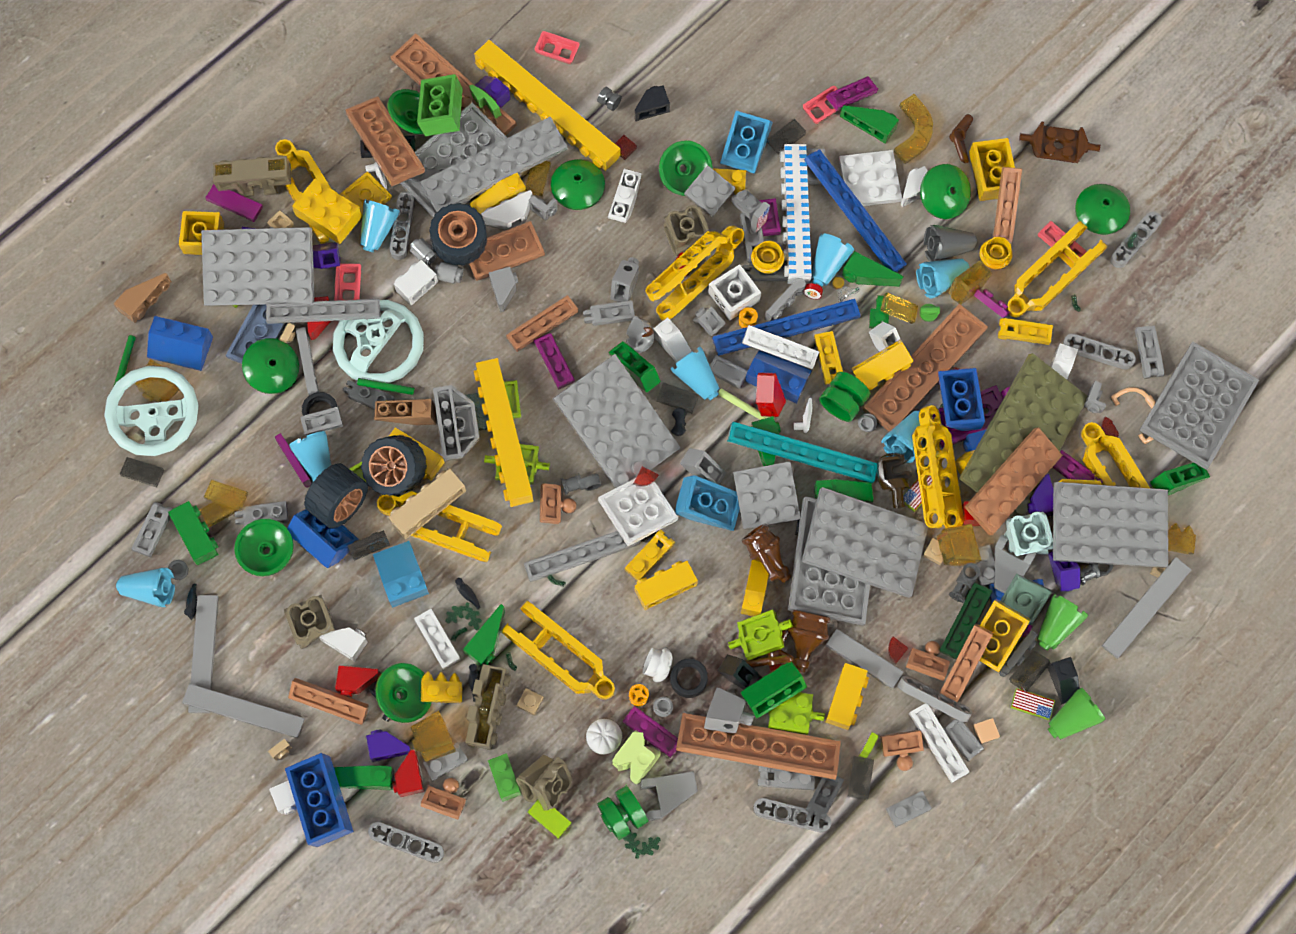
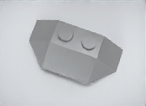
M452 385L433 388L443 460L463 458L480 440L475 404Z

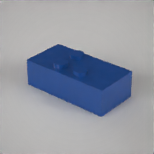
M320 753L285 768L308 845L319 847L354 832L330 756Z

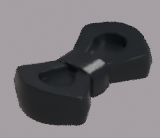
M677 408L672 412L675 425L671 433L675 436H682L686 432L684 419L687 412L682 408Z

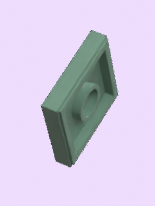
M1016 573L1000 601L1031 619L1029 624L1032 625L1052 592L1050 589Z

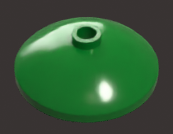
M411 89L397 90L390 96L387 103L391 118L402 129L414 134H423L417 123L420 92Z
M687 140L675 142L663 152L660 158V179L664 186L672 193L686 196L684 193L704 168L708 165L713 169L711 157L707 150L696 142ZM681 165L685 166V171L683 172L680 170Z
M574 159L564 162L554 171L551 178V191L554 198L562 206L572 210H583L594 206L602 198L605 191V178L602 171L592 162Z
M940 164L932 167L923 177L920 186V197L923 206L932 216L939 219H952L959 216L968 206L971 197V187L967 176L960 168L951 164Z
M1094 184L1085 188L1079 194L1075 204V212L1078 220L1087 226V230L1100 235H1109L1118 232L1126 225L1130 217V204L1127 197L1118 188L1108 184Z
M265 338L256 341L246 350L242 359V372L248 384L255 390L265 394H278L289 389L296 381L299 374V360L295 351L287 343L274 338ZM273 360L276 365L271 366L269 361Z
M259 519L247 524L238 534L234 547L235 557L239 565L246 572L255 576H271L281 571L289 563L293 554L294 543L289 530L283 524L272 519ZM270 548V552L265 554L264 550Z
M408 663L394 664L384 670L378 678L376 684L378 705L387 717L396 722L411 723L419 720L428 712L432 702H421V682L425 673L418 667Z

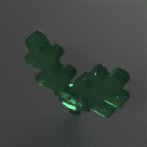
M466 602L465 606H452L454 612L448 611L446 613L448 617L445 619V622L447 624H450L452 621L457 623L458 616L461 619L464 617L463 611L468 612L465 619L469 620L471 618L468 625L470 627L474 626L475 630L480 629L478 623H482V620L476 618V616L480 615V612L473 611V608L469 607L470 603Z
M630 830L631 834L623 838V841L629 842V844H625V848L631 849L636 854V859H639L640 855L645 854L653 856L654 852L651 849L659 850L658 844L661 841L659 837H656L654 840L652 837H649V844L647 845L646 842H642L643 849L641 850L637 849L640 841H634L637 833L632 834Z

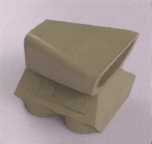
M691 205L683 211H672L667 216H664V230L675 257L679 256L681 252L684 253L709 231L699 206Z
M322 595L312 596L304 602L291 604L288 608L284 609L293 637L301 649L306 648L318 639L319 636L335 630L332 617Z
M542 755L516 778L524 799L532 803L538 799L544 810L553 809L558 804L560 795L569 790L573 780L563 760L559 757L552 759L546 755Z

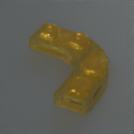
M912 94L899 105L914 125V133L910 138L894 148V152L904 164L917 157L927 148L933 133L931 114L915 94Z

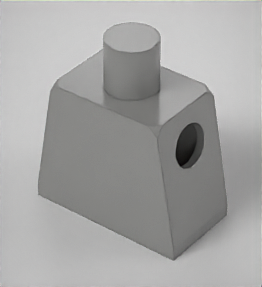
M630 257L628 261L622 260L612 279L611 300L617 302L630 301L639 275V261L636 258Z
M717 687L706 716L704 728L737 733L740 723L748 726L752 725L754 715L744 712L746 703L744 699Z

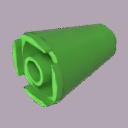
M1054 594L1037 640L1040 641L1038 645L1047 651L1050 648L1054 650L1086 620L1088 614L1085 611L1080 613L1077 611V605L1060 595L1058 597Z
M1082 687L1073 694L1048 723L1050 726L1048 731L1054 739L1058 737L1061 740L1105 721L1101 710L1091 700L1092 698Z

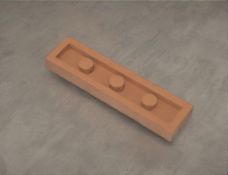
M1002 167L993 238L1002 237L1010 243L1013 241L1022 175L1021 168Z
M567 295L507 334L506 338L518 352L578 313V308Z
M978 624L974 625L940 691L941 694L955 702L959 701L993 632Z
M294 678L288 696L289 699L360 725L365 722L369 707L366 703Z

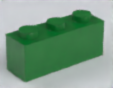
M187 501L168 512L193 561L197 565L219 555L216 550L219 546L214 537H209L207 532L210 529L205 521L201 522L199 516L202 514L197 505L192 506Z
M790 662L781 665L778 669L764 676L753 685L748 686L740 693L751 712L758 719L807 688V685L801 673Z

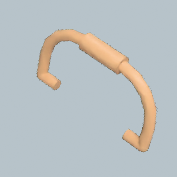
M1137 387L1122 389L1111 396V400L1116 406L1120 404L1117 398L1128 392H1137L1144 396L1151 409L1156 403L1151 395L1149 396L1144 390ZM1142 433L1138 435L1144 444L1153 440L1150 436L1145 438Z

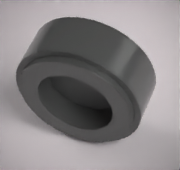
M174 560L168 566L175 580H182L188 575L189 568L182 560Z

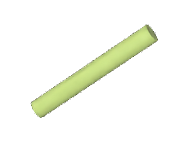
M721 388L719 390V396L759 420L768 418V416H761L759 410Z

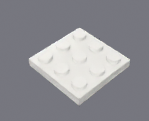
M893 150L839 156L842 179L863 206L902 201Z
M648 472L598 497L599 503L627 546L678 520V516Z

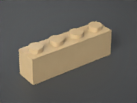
M451 469L442 471L437 475L435 481L431 484H425L421 488V492L416 496H410L402 507L395 508L390 513L389 520L406 540L465 493V485Z

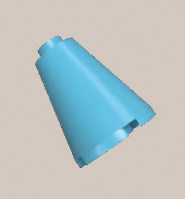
M364 200L360 245L364 246L363 250L374 252V249L379 250L397 219L400 210L391 209L389 206L374 201Z
M826 233L820 234L811 272L812 283L818 284L821 287L823 285L827 286L852 255L854 248L849 243L844 245L841 242L842 239Z
M964 259L923 262L918 265L920 268L916 270V277L920 289L926 291L924 295L932 299L938 297L968 276L970 267Z
M698 347L697 350L699 352L694 353L692 351L676 363V369L671 367L670 370L704 400L708 398L711 401L719 395L717 391L720 388L703 349Z
M913 411L884 436L881 442H884L885 446L883 449L886 453H900L904 455L905 460H907L906 463H911L915 460L912 434L916 427L920 426V411Z
M324 431L307 435L306 438L302 440L301 438L289 444L290 449L312 481L322 471L331 466L328 440Z
M168 568L124 575L117 581L116 588L122 596L158 607H166L165 605L170 604L174 596L175 584L171 583V578H174V575Z

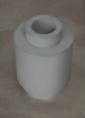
M423 238L415 239L410 245V252L427 265L432 264L438 256L433 247Z
M441 262L440 265H436L435 273L437 280L455 284L456 282H461L463 269L459 268L458 265Z

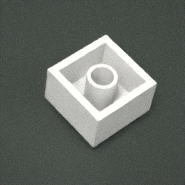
M740 264L709 283L708 293L729 321L737 317L742 309L752 307L760 302V290Z

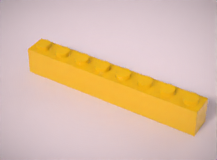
M498 358L477 362V370H473L475 381L480 382V387H477L480 398H484L485 403L482 404L484 415L488 414L489 420L486 421L488 432L492 431L493 434L490 441L492 449L497 450V455H494L496 466L501 467L502 472H499L501 484L505 483L506 489L503 490L505 501H509L510 507L533 502V495Z

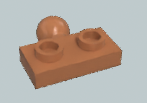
M543 483L540 488V522L559 524L561 522V509L565 513H573L577 507L576 502L571 498L561 501V485Z
M929 641L925 645V652L912 648L906 668L944 681L950 661L937 657L940 653V645L936 641Z
M921 730L880 736L883 756L900 755L897 759V766L902 771H908L913 766V761L908 756V753L924 751Z
M447 778L443 782L444 791L428 786L420 806L459 820L466 804V799L453 795V793L457 792L459 783L455 778Z

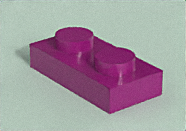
M776 198L759 200L761 203L766 202L770 205L767 222L761 227L763 236L780 235L781 229Z
M979 289L974 294L977 299L1002 318L1008 316L1007 304L1002 300L997 301L993 298L994 294L988 289Z

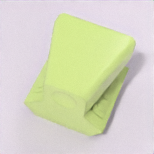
M637 730L631 734L612 760V765L618 771L631 768L630 779L634 784H639L660 757V752L657 749L644 746L643 733Z

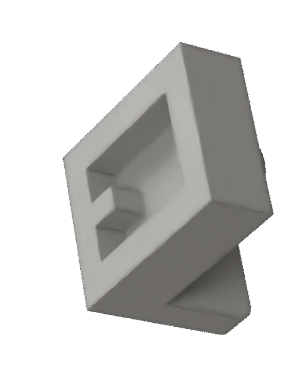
M533 195L529 199L530 210L545 221L550 216H554L558 210L557 200L554 198L548 205L543 199L536 198Z
M712 307L700 308L695 313L696 317L693 319L694 323L699 322L710 336H713L725 324L724 320Z
M1094 381L1087 394L1089 397H1087L1084 405L1092 413H1102L1106 407L1105 403L1099 401L1103 391L1100 390L1102 383Z

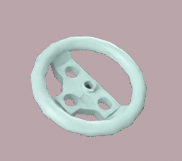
M380 300V311H384L380 319L339 321L333 334V352L339 367L352 379L358 380V378L391 383L405 377L417 365L423 352L424 333L418 318L404 305L390 300ZM387 320L393 321L390 327H384L383 323ZM406 322L412 333V349L407 359L391 371L368 373L367 370L400 324ZM360 325H365L367 327V329L364 332L357 331V328ZM346 333L354 335L358 345L350 361L344 349ZM365 349L371 350V354L366 357L362 356L361 352Z
M145 366L130 371L116 382L107 397L104 417L109 434L121 448L135 455L158 456L173 451L188 439L197 423L199 405L194 388L182 374L168 367ZM149 377L164 378L174 383L184 394V398L181 400L118 406V402L126 389L136 381ZM177 407L178 412L173 416L169 415L170 408ZM138 411L140 413L139 418L131 420V414ZM184 420L179 431L166 441V431L175 421ZM119 426H138L145 432V443L139 444L129 439ZM153 428H160V433L157 436H151Z

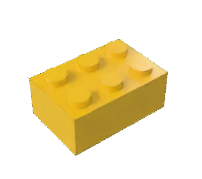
M1009 139L973 142L969 156L979 201L998 199L1002 167L1015 168Z
M317 179L310 183L292 205L294 213L298 218L338 244L342 243L362 218L359 206Z
M995 599L980 626L993 632V635L979 661L999 672L1031 619Z

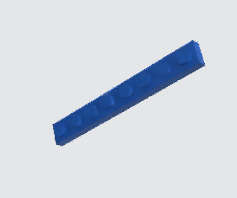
M819 149L806 156L804 161L881 263L894 272L904 268L907 263L822 151Z
M851 299L752 327L787 338L858 319L861 314L856 300ZM747 327L713 336L712 340L717 355L720 356L750 348V346L742 344Z

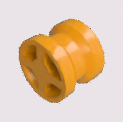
M751 307L742 309L738 320L740 327L746 328L749 325H756L758 313Z
M635 684L629 691V700L631 704L637 707L645 705L649 698L648 689L642 684Z

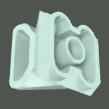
M1034 512L1030 515L1015 516L1006 520L1007 531L1004 536L1008 537L1006 545L1009 552H1013L1016 556L1034 552L1046 555L1049 554V549H1053V537L1044 512Z

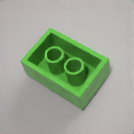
M456 74L421 80L417 123L425 136L460 130L463 88Z

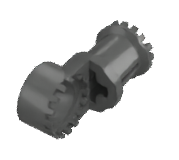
M579 473L568 479L561 478L565 495L577 489L591 491L602 485L598 474H592V476L589 475L582 479Z
M967 563L960 572L954 590L949 593V596L955 601L957 599V602H965L969 589L972 588L980 574V569L976 564ZM973 568L976 571V575L968 577L965 570Z
M1089 563L1088 566L1080 569V584L1085 585L1086 581L1108 575L1113 569V564H1108L1109 569L1107 571H1101L1098 563Z

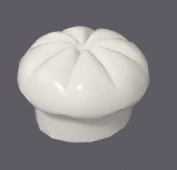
M652 648L646 658L643 674L653 677L654 682L663 681L668 676L672 664V653L667 648L661 650Z
M599 719L589 726L586 733V741L594 752L609 754L619 747L622 741V731L616 722L610 719Z

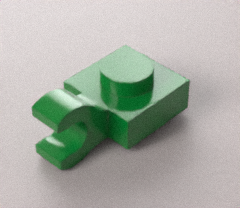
M877 295L876 309H870L869 328L871 329L881 322L889 324V310L884 309L885 296Z

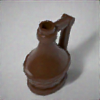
M764 523L748 533L742 539V543L747 547L750 559L761 562L764 565L771 581L778 579L784 583L792 576L789 568L784 566L781 560L780 538L775 536L769 530L768 525Z
M793 610L794 617L791 621L793 627L782 631V639L784 643L790 633L796 647V658L793 657L792 663L799 672L805 673L809 667L808 659L811 653L829 638L828 623L831 620L830 617ZM778 649V650H776V651H773V652L780 651V655H790V654H788V653L782 651L781 649Z

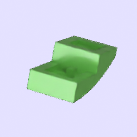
M474 85L469 86L470 93L479 108L487 105L495 119L501 116L500 107L492 97Z

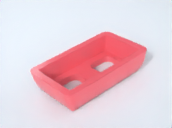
M543 31L535 46V51L540 55L571 64L580 44L576 41ZM547 43L555 45L552 53L543 51ZM562 49L572 51L568 59L560 57Z
M831 86L803 104L804 111L815 124L820 123L837 112L835 108L830 109L825 103L827 101V94L837 90L836 86ZM816 107L820 108L824 113L819 118H815L811 113V110Z
M340 264V266L336 267L334 301L344 300L342 299L343 291H354L353 300H360L361 264ZM344 274H355V282H343Z

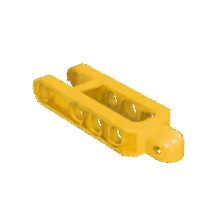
M286 139L277 142L275 146L277 155L287 156L291 164V171L300 166L305 167L313 180L317 179L331 188L308 151L296 150L293 143ZM291 177V184L285 185L294 202H296L302 192H299L294 179ZM309 225L320 244L330 241L329 237Z
M1079 221L1017 279L1014 285V296L1007 304L1009 315L1016 318L1022 316L1026 311H1042L1103 253L1107 245L1100 240L1093 249L1090 248L1081 258L1076 255L1069 246L1087 229V226ZM1057 257L1061 258L1071 270L1067 274L1064 273L1054 286L1051 285L1040 299L1030 300L1025 296L1024 289Z
M731 225L721 233L707 231L646 287V294L653 302L674 288V291L656 308V312L661 320L664 321L667 317L672 319L709 283L732 264L734 249L744 239V231L741 228ZM716 248L715 253L681 284L684 276L693 268H696L697 264L706 256H709L710 252Z
M930 405L920 410V426H917L912 434L925 524L930 528H941L944 524L948 529H959L963 525L964 516L952 437L947 427L941 424L940 413L937 407ZM923 438H925L927 441V444L924 448L921 445V441ZM941 440H943L945 443V446L942 450L939 447V443ZM928 456L929 465L926 467L924 459ZM946 458L947 467L943 468L942 461ZM929 475L932 477L931 485L927 484V477ZM947 477L950 478V485L948 487L945 486V479ZM936 513L938 520L934 524L932 517ZM953 514L956 517V522L954 525H952L950 521V518Z
M1094 422L1087 423L1083 427L1081 437L1087 447L1082 461L1086 468L1095 473V478H1101L1104 485H1116L1105 471V465L1102 466L1096 456L1097 453L1104 450L1109 452L1130 487L1151 489L1120 438L1105 435L1102 428Z
M410 491L400 497L381 495L377 499V507L381 513L390 516V513L395 508L402 507L410 496H416L418 493ZM448 505L437 515L461 524L456 537L452 536L451 538L440 534L437 530L432 531L423 527L411 535L476 560L488 562L491 551L488 552L478 548L473 543L463 539L468 527L498 536L502 525L488 518Z
M526 601L520 609L543 629L534 641L529 640L521 632H516L508 623L501 630L509 640L576 694L592 692L602 700L610 699L614 695V683L603 674L602 659L529 601ZM551 637H554L593 669V675L587 682L579 683L569 674L567 669L563 670L554 662L552 657L549 658L540 651Z

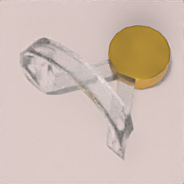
M835 277L832 281V286L838 289V303L851 294H856L860 291L858 287L851 289L845 286L844 279L841 277ZM842 289L848 291V293L842 296Z

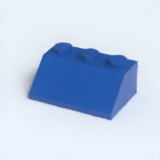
M154 316L148 333L147 358L202 371L213 336L207 328Z
M759 350L748 369L745 382L757 387L758 373H776L785 399L797 404L812 370Z
M976 368L938 371L946 426L960 431L982 429L985 417Z
M306 509L295 514L287 527L292 538L327 569L339 563L359 542V539L344 525L337 528H329Z

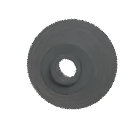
M930 225L931 227H927L924 234V245H927L928 251H925V255L929 261H940L973 251L978 244L977 237L972 232L939 225Z

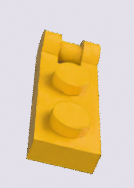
M1001 318L999 321V326L1001 327L1000 331H998L999 339H1012L1050 345L1053 325ZM1008 327H1013V331H1008Z
M833 331L814 335L825 385L830 384L838 372H843ZM835 369L836 373L830 374L829 370Z
M660 529L628 563L625 570L637 581L642 579L673 547L675 541L672 538L666 537L665 532ZM659 541L664 544L662 548L656 545Z

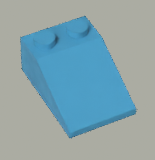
M735 111L720 164L755 174L773 122Z
M692 475L683 478L674 512L676 515L692 521L734 531L740 507L736 491Z
M410 541L373 554L392 608L429 594Z

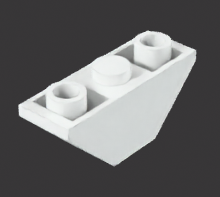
M627 169L623 170L608 215L609 219L627 222L635 205L641 173Z
M531 190L521 192L510 200L506 199L500 205L487 208L481 213L485 225L508 230L524 224L530 211L529 199L532 196Z

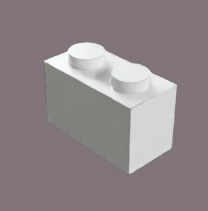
M420 260L418 263L411 265L408 272L400 275L395 280L394 286L396 292L412 305L431 289L438 280L436 273Z

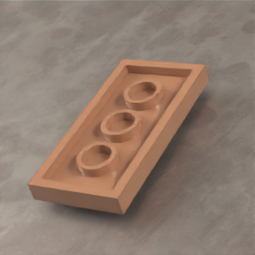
M530 221L487 237V245L484 252L478 259L470 263L469 266L475 280L478 281L489 277V272L518 266L544 256L545 252Z

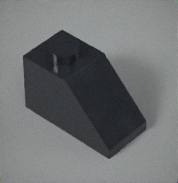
M664 85L653 86L645 91L635 108V121L670 112V102Z
M727 654L717 670L728 681L743 690L763 678L746 661Z
M1071 657L1052 662L1047 667L1061 705L1066 704L1073 694L1080 689L1078 674Z

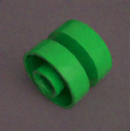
M838 372L830 382L831 387L825 389L819 397V401L836 418L845 422H851L859 412V407H862L870 397V391L863 382L846 372Z
M627 785L615 792L618 804H615L609 797L597 803L604 824L610 832L614 833L618 840L631 834L627 824L628 821L636 829L649 822L641 805Z

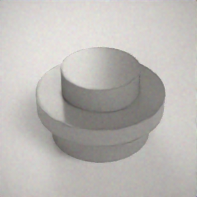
M864 413L860 416L858 425L861 430L871 432L877 426V419L871 413Z
M660 697L655 700L653 710L656 715L667 717L672 713L673 703L667 697Z

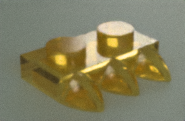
M1177 523L1173 524L1170 530H1168V551L1189 555L1194 554L1196 535L1191 526L1188 525L1181 532Z

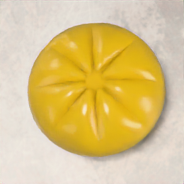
M1002 237L989 239L980 248L982 263L991 269L998 270L1006 267L1013 257L1011 244Z
M764 241L753 249L751 261L758 271L770 274L782 267L784 253L776 242Z

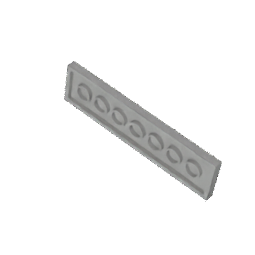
M548 117L420 181L435 211L438 212L442 207L448 206V204L462 203L488 190L500 180L515 173L520 174L568 150L552 118Z

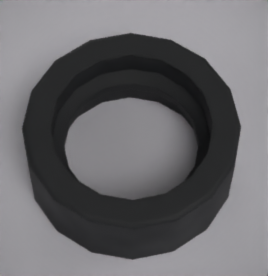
M316 392L304 400L302 415H309L311 406L317 402L325 401L330 404L331 408L338 407L330 394Z
M692 658L678 661L673 666L670 674V684L673 690L679 696L685 698H694L700 695L705 690L708 682V672L705 666L700 661ZM692 667L699 672L701 681L696 688L687 690L679 685L677 676L681 669Z

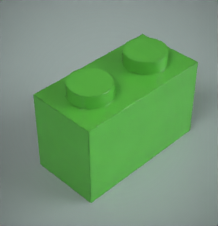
M507 753L488 760L502 802L520 796L521 792Z

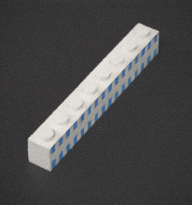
M784 144V150L780 151V162H783L780 174L781 178H784V183H781V195L785 194V200H782V211H785V216L782 217V227H786V232H783V244H786V249H784L783 253L784 260H787V266H784V277H788V284H792L798 278L804 279L805 283L809 284L812 276L807 163L804 161L807 156L806 144Z

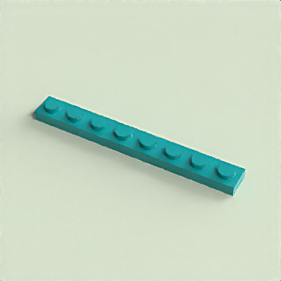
M731 423L727 442L873 483L875 481L877 463L740 423Z

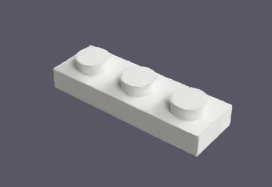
M432 609L414 618L443 670L460 661L457 652Z

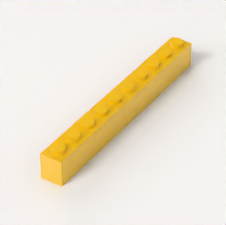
M488 40L474 53L475 64L479 69H484L490 77L498 78L509 88V91L514 94V97L519 102L525 103L532 113H537L540 116L541 120L551 117L559 133L566 138L567 142L572 146L575 145L583 156H588L592 159L598 168L606 171L620 158V148L492 41Z

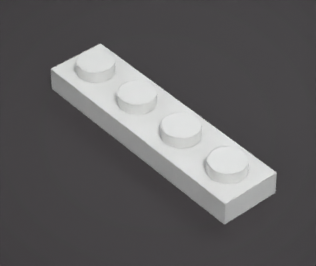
M750 325L747 327L742 344L809 369H813L819 351Z
M925 703L911 711L909 715L918 730H921L923 738L950 782L953 783L969 773L968 768L929 705Z

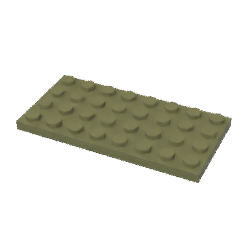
M1028 354L959 479L978 492L1034 428L1039 427L1060 451L1089 396L1035 354ZM1039 483L1009 517L1025 515L1028 510L1027 504L1030 503V498Z

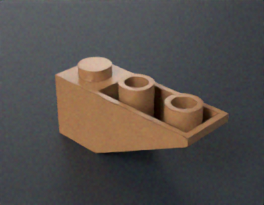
M164 273L131 287L123 292L115 301L114 306L121 314L136 323L144 317L147 309L157 302L161 293L169 288L171 280Z
M431 399L375 401L374 420L410 425H436V406Z

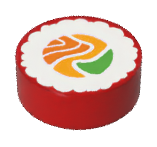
M815 283L806 284L804 294L811 299H820L823 293L822 287Z

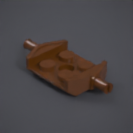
M1042 121L1034 134L1020 133L1019 141L1030 142L1036 158L1078 164L1088 150L1100 152L1101 144L1088 142L1083 127H1080L1079 130L1045 126ZM1054 143H1061L1063 148H1056Z

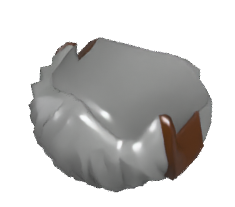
M635 316L628 326L626 334L629 338L626 342L637 353L647 351L653 344L654 330L647 320Z

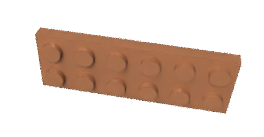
M378 96L345 110L349 120L391 186L425 172L424 166Z
M1039 427L1034 428L965 506L966 510L988 535H993L1063 455Z

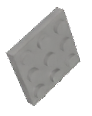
M791 462L733 472L743 529L758 527L764 523L769 525L800 519Z

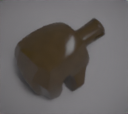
M886 453L877 461L878 482L882 490L892 492L893 509L905 507L903 490L911 487L908 481L912 477L910 470L897 474L893 473L894 467L905 464V457L900 453Z

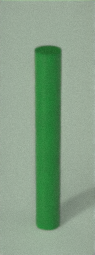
M128 336L114 385L125 376L135 343V336Z
M358 378L357 381L359 386L414 395L415 388L363 378Z

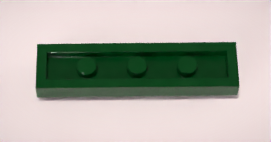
M974 582L940 648L941 653L957 660L974 625L977 624L993 593L992 590Z

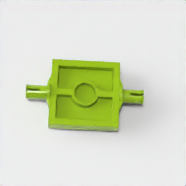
M520 444L529 483L534 485L537 470L549 471L550 463L539 462V446ZM485 455L484 463L496 465L495 457ZM496 466L495 480H500L499 472H502L500 466Z
M773 609L737 622L739 638L728 642V646L731 650L741 646L747 660L784 648L782 631L792 628V622L789 619L779 623L776 612Z
M799 692L768 712V728L808 735L809 724L812 719L824 721L825 713L813 711V694Z

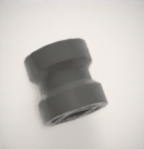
M606 86L599 93L597 102L607 105L609 110L614 111L619 106L622 96L618 93H613Z

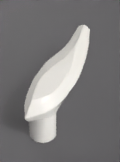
M377 162L366 165V172L376 171L381 184L387 189L385 175Z
M812 398L808 400L803 415V422L794 423V430H803L804 433L808 432L812 415Z

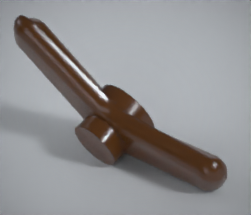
M966 114L949 135L950 140L955 145L959 159L963 163L969 162L964 139L966 138L968 128L973 122V117L970 114Z
M780 651L768 653L769 657L748 660L746 662L754 668L790 663L793 661V656L780 655Z

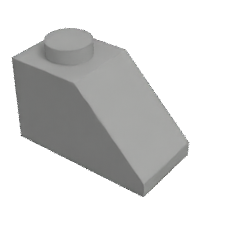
M510 267L489 272L490 282L500 313L505 311L516 292V283H518L516 272L512 273Z
M689 448L680 463L691 475H696L718 485L726 474L703 450Z

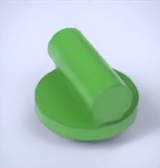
M925 304L920 307V317L924 321L932 322L940 314L939 306Z

